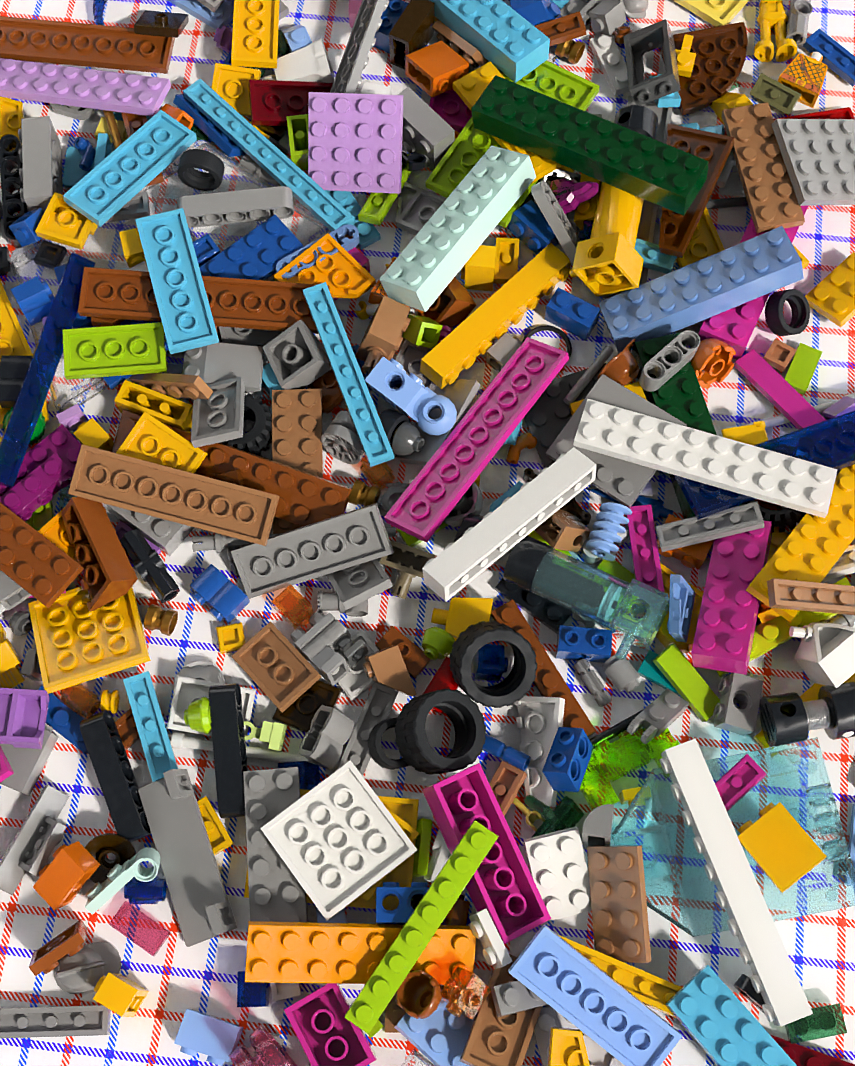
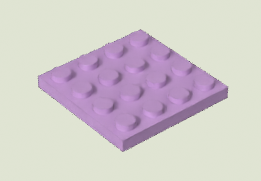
M309 92L308 176L323 190L400 194L403 95Z

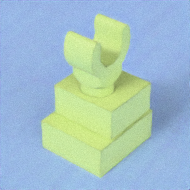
M244 721V725L251 728V733L245 736V740L257 738L259 741L269 743L268 749L282 751L288 725L263 721L262 728H258L253 723Z

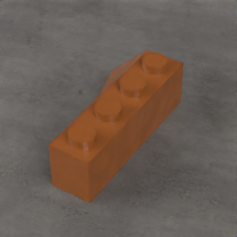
M72 497L61 514L70 544H75L74 560L84 568L82 571L84 579L80 582L83 591L87 590L90 601L86 603L88 611H94L127 594L138 578L102 503L82 497Z

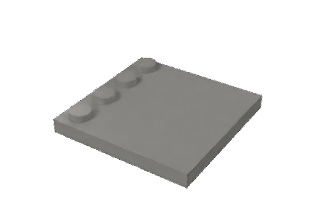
M602 374L547 450L546 456L556 462L562 453H567L575 447L596 464V477L591 485L630 509L657 470L573 446L587 399L686 427L687 424Z

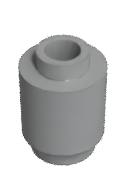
M617 653L602 665L605 669L604 673L619 692L625 690L629 693L640 684L638 682L640 678L639 673L625 656L622 657Z

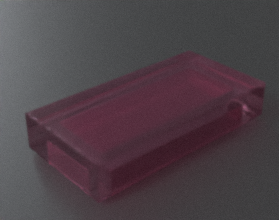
M126 900L109 923L110 926L154 957L171 934L170 931Z

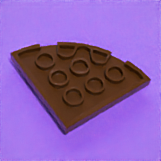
M744 22L673 35L675 49L681 50L685 34L694 36L690 52L696 53L691 77L679 75L681 89L678 91L681 97L679 109L682 116L700 111L712 105L713 101L726 94L736 83L745 63L748 45L747 30ZM659 47L664 62L663 47Z

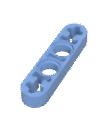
M346 224L329 233L337 242H341V246L347 252L359 244V231L354 225ZM348 234L349 236H353V238L349 239L344 235ZM319 239L278 261L276 272L283 269ZM318 247V251L322 255L329 254L332 256L338 252L337 248H334L331 252H325L321 247ZM314 250L313 254L315 257L311 263L299 262L302 267L298 268L297 264L291 268V272H285L282 278H291L299 274L301 270L315 265L318 258L317 251Z

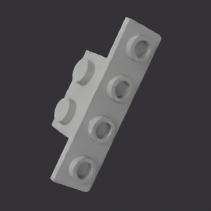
M45 785L0 862V890L13 895L26 871L38 877L39 872L48 865L49 856L55 846L61 842L64 830L66 829V826L57 822L56 819L70 796L49 785Z

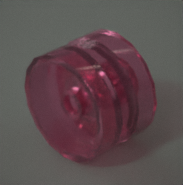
M261 1025L249 1035V1042L257 1054L246 1045H239L229 1055L234 1066H297L284 1048Z

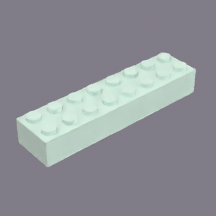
M491 145L380 277L379 280L387 296L401 304L426 312L536 178L530 156Z

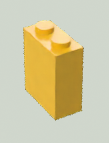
M771 802L759 812L762 816L754 823L749 820L737 830L740 833L738 839L772 883L783 893L826 859L827 856L781 802L776 806Z

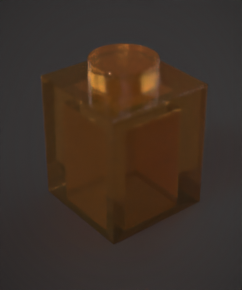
M291 584L271 601L274 609L294 630L299 626H305L309 622L310 616L314 613L312 605Z

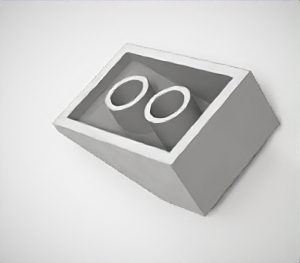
M221 342L187 350L184 353L182 374L199 375L206 384L242 376L245 382V393L261 391L264 350L258 346Z

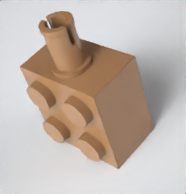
M385 295L372 316L355 355L356 358L365 362L361 369L365 375L370 367V372L373 370L382 357H385L388 361L393 358L395 351L399 349L402 343V334L406 331L411 320L407 318L411 308Z

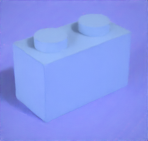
M186 1009L174 1044L181 1046L180 1052L196 1057L197 1052L208 1055L206 1061L223 1066L224 1061L232 1062L244 1027L193 1009Z

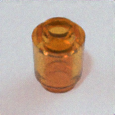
M366 456L360 461L362 464L360 470L373 486L383 490L386 488V483H392L395 480L394 471L387 462L370 467Z
M82 683L62 689L60 695H62L60 701L80 717L85 716L89 718L93 716L101 705L98 696Z

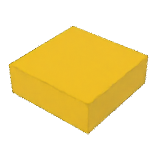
M242 622L216 627L221 654L238 651L246 644Z

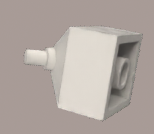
M812 622L803 627H790V637L802 639L794 658L811 682L838 688L855 673V628L828 622Z

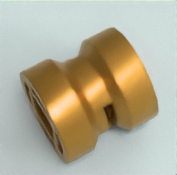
M569 40L557 44L555 55L560 58L566 57L570 63L575 65L583 55L585 43Z
M356 480L348 502L353 505L361 504L364 507L375 504L379 500L381 488L377 486L369 487L365 482Z
M151 604L145 615L144 628L150 631L160 630L162 634L171 636L177 624L178 612L171 609L165 611L160 606Z

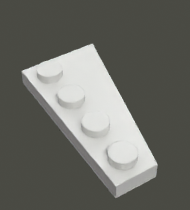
M523 696L521 700L514 702V705H517L518 710L516 722L517 729H520L522 744H519L520 751L531 756L530 763L524 771L527 774L524 780L526 802L528 805L556 807L557 791L553 790L542 770L559 727H563L565 699Z

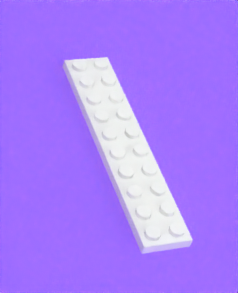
M587 399L573 446L822 518H825L828 514L837 469L591 399Z

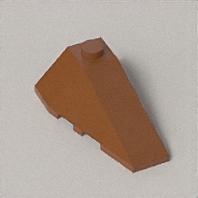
M454 277L426 312L421 314L417 311L418 316L429 317L437 323L451 328L461 324L475 308L476 303L466 288Z

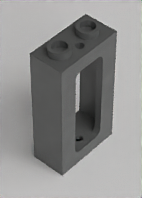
M666 19L623 36L629 92L636 105H643L681 90L674 36ZM663 47L666 73L645 81L643 55L646 52Z

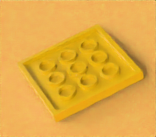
M82 586L62 593L49 609L38 600L28 603L43 687L48 694L151 661L133 586L127 594L94 611H88L86 603L90 601L88 591H83Z

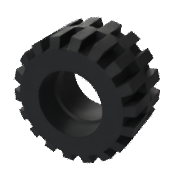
M247 393L244 397V419L255 422L254 427L249 432L243 434L241 438L220 443L261 456V450L267 451L269 448L268 443H272V418L266 403L263 404L262 399L258 396L254 399L253 394Z

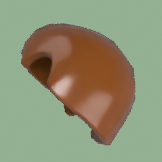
M423 970L410 971L396 992L397 1005L409 1016L416 1019H424L434 1013L442 998L438 981Z

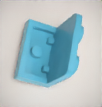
M98 133L97 147H94L96 154L90 171L115 150L107 133ZM75 146L68 147L66 151L62 180L65 188H72L90 172L84 171L79 167L82 155Z

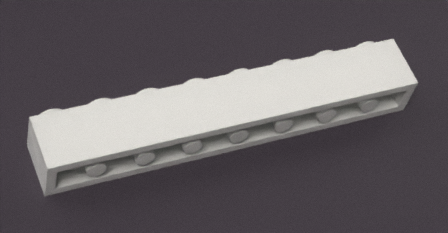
M575 447L567 453H562L556 462L542 469L536 478L531 482H526L512 497H507L501 506L493 512L487 513L476 526L468 528L461 538L456 542L448 544L444 551L436 558L428 560L422 568L424 583L447 602L595 481L596 464Z

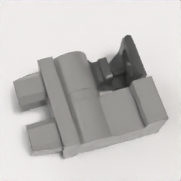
M316 611L310 616L309 623L312 628L308 632H305L302 628H297L290 636L302 656L333 687L350 672L349 668H352L369 651L362 639L353 644L347 628L340 621L336 620L331 613L324 615ZM338 649H340V650L342 651L343 655L345 656V658H344L342 655H340L338 652L336 653V651H337ZM338 667H340V668H339V671H338L335 675H332V674H331V673H333Z

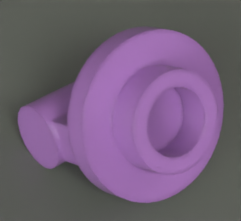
M225 25L222 26V29L217 28L213 41L217 42L216 47L228 53L230 52L233 28Z

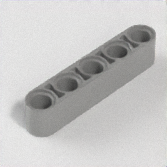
M285 186L187 195L177 200V209H184L188 228L264 221L275 214L279 219H284L294 214L292 190Z

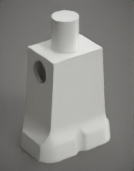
M322 38L304 48L277 58V69L274 68L275 73L260 78V80L333 83L335 75Z

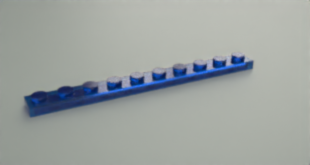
M72 253L69 257L0 441V484L9 488L14 486L63 353V330L72 329L79 307L84 267L94 268L95 262L75 253Z

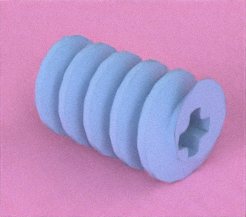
M605 502L600 505V512L596 516L597 521L593 524V531L589 534L590 540L586 542L585 546L597 557L614 561L616 557L610 554V551L618 552L619 548L613 542H622V538L617 533H625L626 529L620 524L629 523V519L623 515H632V511L624 505Z

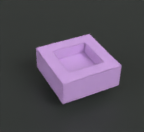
M78 404L56 414L59 423L63 424L68 431L77 430L81 423L87 422Z

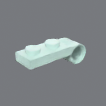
M146 847L137 852L130 860L128 859L123 865H115L107 874L108 878L102 884L97 882L87 892L88 899L84 908L93 915L133 877L142 882L153 880L157 876L161 861L159 852L154 848ZM149 861L153 864V867L145 868L140 862Z

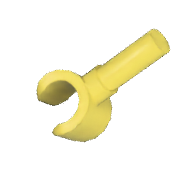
M517 797L514 798L512 803L526 817V823L532 830L538 832V829L533 825L534 822L541 819L546 824V820L538 811H531Z

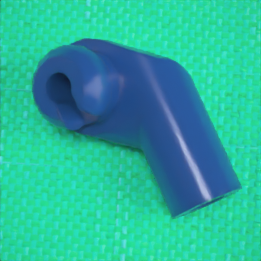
M78 137L74 141V146L82 155L79 167L84 171H90L96 150L88 140Z

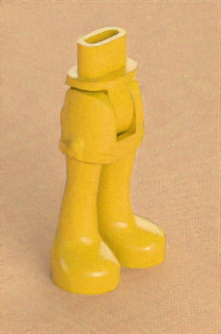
M761 0L757 23L760 27V41L755 44L754 56L761 62L772 61L774 45L771 42V29L775 30L776 41L775 58L777 62H784L795 56L797 44L793 39L786 38L788 16L785 14L783 1Z

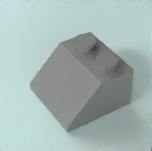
M302 320L297 321L262 347L281 388L286 390L304 389L332 369L323 344Z

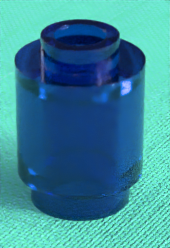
M159 876L148 882H142L133 877L124 886V897L129 899L131 905L158 904L159 901H165L166 880L160 879Z

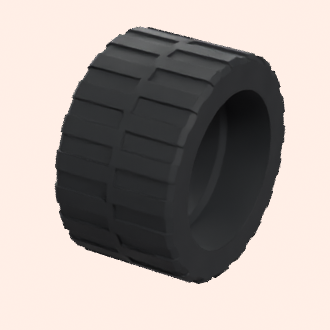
M482 621L467 627L468 629L458 635L459 637L454 641L452 651L450 652L449 666L454 681L473 701L485 707L501 708L521 700L529 692L536 678V655L529 641L508 625L498 623L497 621ZM493 641L508 643L514 653V663L509 675L503 681L493 686L478 685L471 676V664L477 651Z
M441 689L414 697L409 700L408 704L403 706L396 719L395 741L401 757L406 760L409 766L415 768L416 771L424 772L425 774H442L467 768L469 764H473L485 744L486 725L484 724L483 714L480 712L476 702L471 700V697L458 690ZM433 707L446 713L454 727V745L446 757L436 753L426 737V718Z

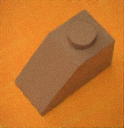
M391 645L364 656L366 663H363V667L368 678L372 677L373 681L404 695H417L398 645Z

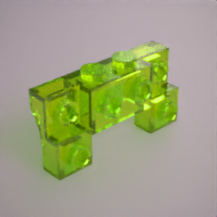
M640 728L632 735L625 730L617 735L618 740L612 743L606 740L594 747L596 751L590 757L580 786V791L591 811L602 805L617 804L620 800L611 783L653 762V760H655L665 779L670 776L669 774L666 775L661 767V753L666 749L679 745V742L674 740L668 728L658 737L655 736L647 744L641 742L642 734L646 729Z

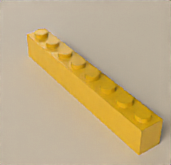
M552 243L547 245L421 359L420 372L440 389H443L447 384H453L464 368L467 370L474 364L477 356L485 354L492 346V343L496 339L499 340L512 324L517 325L522 320L525 312L528 310L532 311L544 295L548 296L552 293L559 281L564 282L568 278L571 265L568 256Z

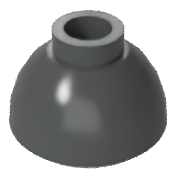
M406 421L398 426L393 435L391 444L393 453L402 456L410 455L414 452L419 453L424 447L425 440L421 438L417 427Z

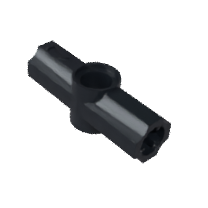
M139 529L130 530L125 533L120 540L121 545L134 561L133 565L143 580L148 582L161 603L175 598L180 589L172 576L167 572V567L156 550H152Z

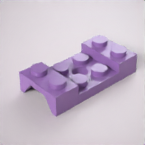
M0 688V744H12L15 748L42 749L50 698L46 690Z

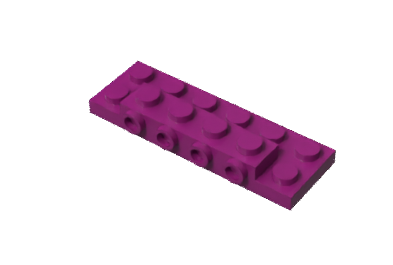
M63 424L0 474V503L24 521H27L40 506L49 503L58 491L67 488L71 484L81 443Z

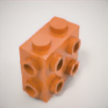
M442 40L406 55L405 75L432 98L453 89V82L469 72V62Z

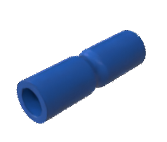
M485 733L486 740L482 748L484 751L501 758L522 771L527 769L531 756L511 746H506L505 743Z

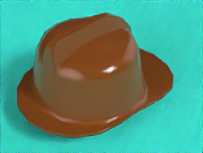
M633 339L622 352L605 365L599 373L598 379L604 374L625 386L638 376L639 366L630 352L636 339Z

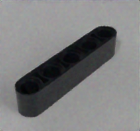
M8 134L0 139V176L4 233L15 248L25 249L29 245L22 247L9 228L13 222L27 213L26 202L23 203L20 197V188H23V183L20 179L19 169L23 168V163L20 161L19 148H22V144L16 136ZM20 211L19 214L13 216L15 212Z
M238 683L214 685L209 688V706L218 812L222 819L244 817L243 771H248L241 690Z
M104 710L80 721V731L117 834L123 836L131 843L150 835L151 831L138 792L139 787L112 715L107 710Z

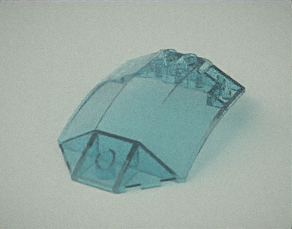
M818 737L705 760L714 783L746 754L767 774L727 812L737 836L740 835L737 830L749 820L754 823L762 817L759 812L771 802L775 806L781 802L827 856L826 859L800 880L781 893L742 846L774 922L855 906V870ZM662 768L652 769L619 825L616 826L611 834L613 844L642 845L646 901L649 908L692 937L728 931L727 920L730 918L726 908L722 909L717 901L715 893L718 892L715 882L710 881L706 875L704 865L707 863L703 853L698 854L694 846L693 838H695L692 827H687L683 820L682 811H684L681 801H677L672 793V779L669 774L666 775Z

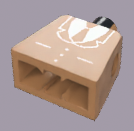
M561 509L535 529L554 549L571 552L580 551L590 534V530L573 514Z

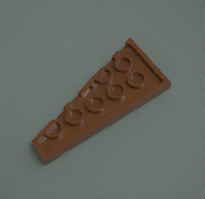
M668 123L667 145L709 161L707 180L684 216L662 207L659 240L660 253L683 258L733 148L734 137Z

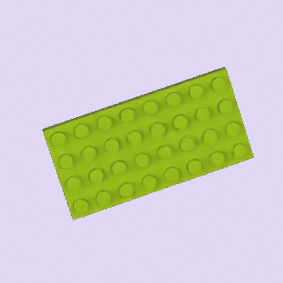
M547 60L516 82V84L583 111H586L592 103L600 87ZM504 73L502 74L503 77H504L506 80H509V81L513 82V81H512L509 77H507ZM471 117L426 180V188L448 198L491 145L502 147L492 135L475 129ZM538 180L529 185L498 225L504 228L507 227L511 221L512 214L520 208L531 192V187Z

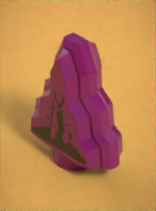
M566 178L551 181L550 188L567 216L568 213L576 210L582 202L591 200L596 196L599 184L592 181L578 183L575 179L568 181Z

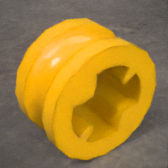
M103 690L101 695V712L104 710L111 711L112 714L118 712L120 699L118 690H113L112 693L109 690Z

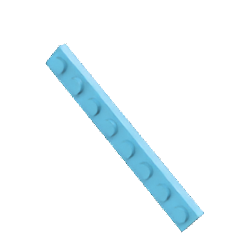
M324 282L303 289L306 303L370 467L394 459L392 448L327 283Z

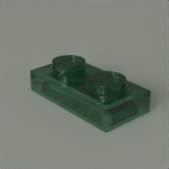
M840 1003L811 1008L813 1014L785 1025L790 1044L847 1033Z

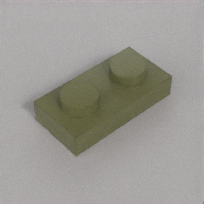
M763 73L760 74L749 93L764 103L768 102L770 106L789 116L801 97L800 93Z

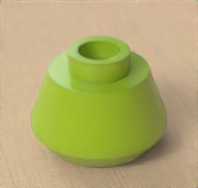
M428 628L424 632L422 642L423 653L431 660H442L452 651L455 639L441 628Z
M202 697L190 703L188 709L184 711L185 724L189 725L192 730L206 734L212 731L209 698Z

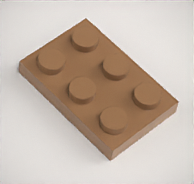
M271 621L231 656L282 713L322 677Z

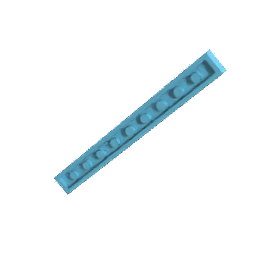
M201 78L183 90L184 97L281 186L289 187L292 190L293 197L331 232L343 225L354 222L353 216Z

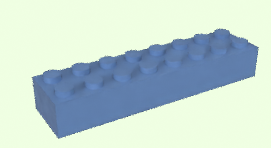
M780 226L639 285V288L630 289L603 300L598 304L619 354L633 339H636L635 342L669 335L804 279L802 261L783 226Z

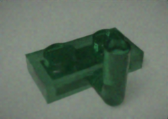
M528 795L525 798V804L543 815L546 819L532 837L575 827L585 815L574 800L568 796H565L554 810L532 795Z

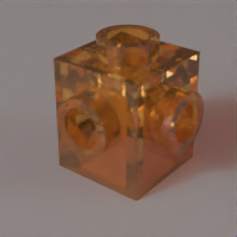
M457 967L445 983L441 991V999L447 1003L445 1009L458 1018L464 1015L473 1020L491 989L475 973Z

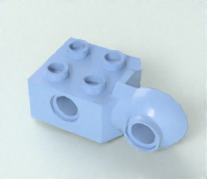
M382 357L365 379V382L373 392L402 414L408 415L410 420H415L423 432L430 435H441L447 433L454 426L457 411L452 401L443 395H437L431 389L425 387L422 384L423 381L413 373L408 376L403 366L395 359L391 358L388 361L385 357ZM397 384H402L400 388L394 389ZM438 408L442 410L441 417L436 420L429 418L431 410Z

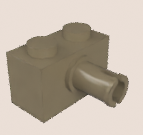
M390 540L394 552L393 554L381 557L380 564L397 569L398 576L391 595L406 599L412 578L416 576L423 578L422 568L428 560L436 558L437 555Z

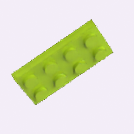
M162 322L63 330L64 376L66 380L167 372L165 332Z

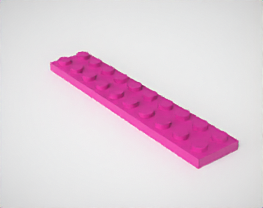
M527 337L384 516L386 523L427 543L569 360L568 352Z

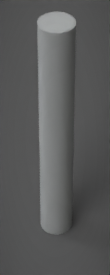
M610 346L604 347L563 399L567 405H570V403L577 399L614 352Z

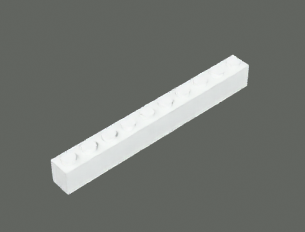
M696 738L664 750L661 753V767L666 775L669 774L672 779V793L677 801L680 800L684 808L682 817L686 826L692 827L695 834L693 843L698 854L703 853L707 863L704 865L706 875L710 881L715 882L718 889L715 895L722 909L726 908L730 918L727 920L729 930L734 937H738L741 947L738 948L739 954L744 964H749L753 976H750L755 991L757 993L761 992L765 1004L762 1005L767 1020L769 1022L773 1021L774 1025L781 1027L813 1014Z

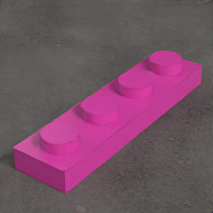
M632 506L630 508L632 515H626V518L629 519L627 526L639 606L665 603L666 599L652 506Z

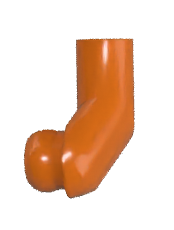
M531 433L520 435L517 438L516 444L510 445L506 461L511 464H518L521 450L526 447L528 449L535 448L537 438L532 436Z

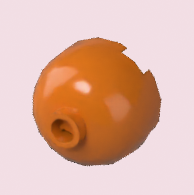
M714 338L702 340L695 356L690 360L699 385L702 388H710V384L715 381L721 383L734 367V363L731 360L733 355H736V352L726 342Z

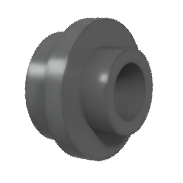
M17 611L10 618L9 627L15 635L22 636L32 630L30 612Z

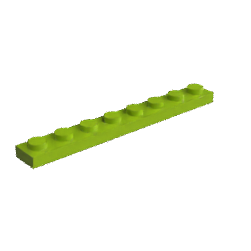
M476 820L472 822L346 1012L344 1018L367 1034L370 1033L499 836Z

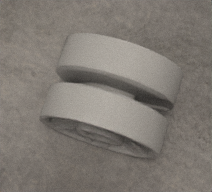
M349 411L338 412L321 436V443L336 459L347 464H358L365 452Z

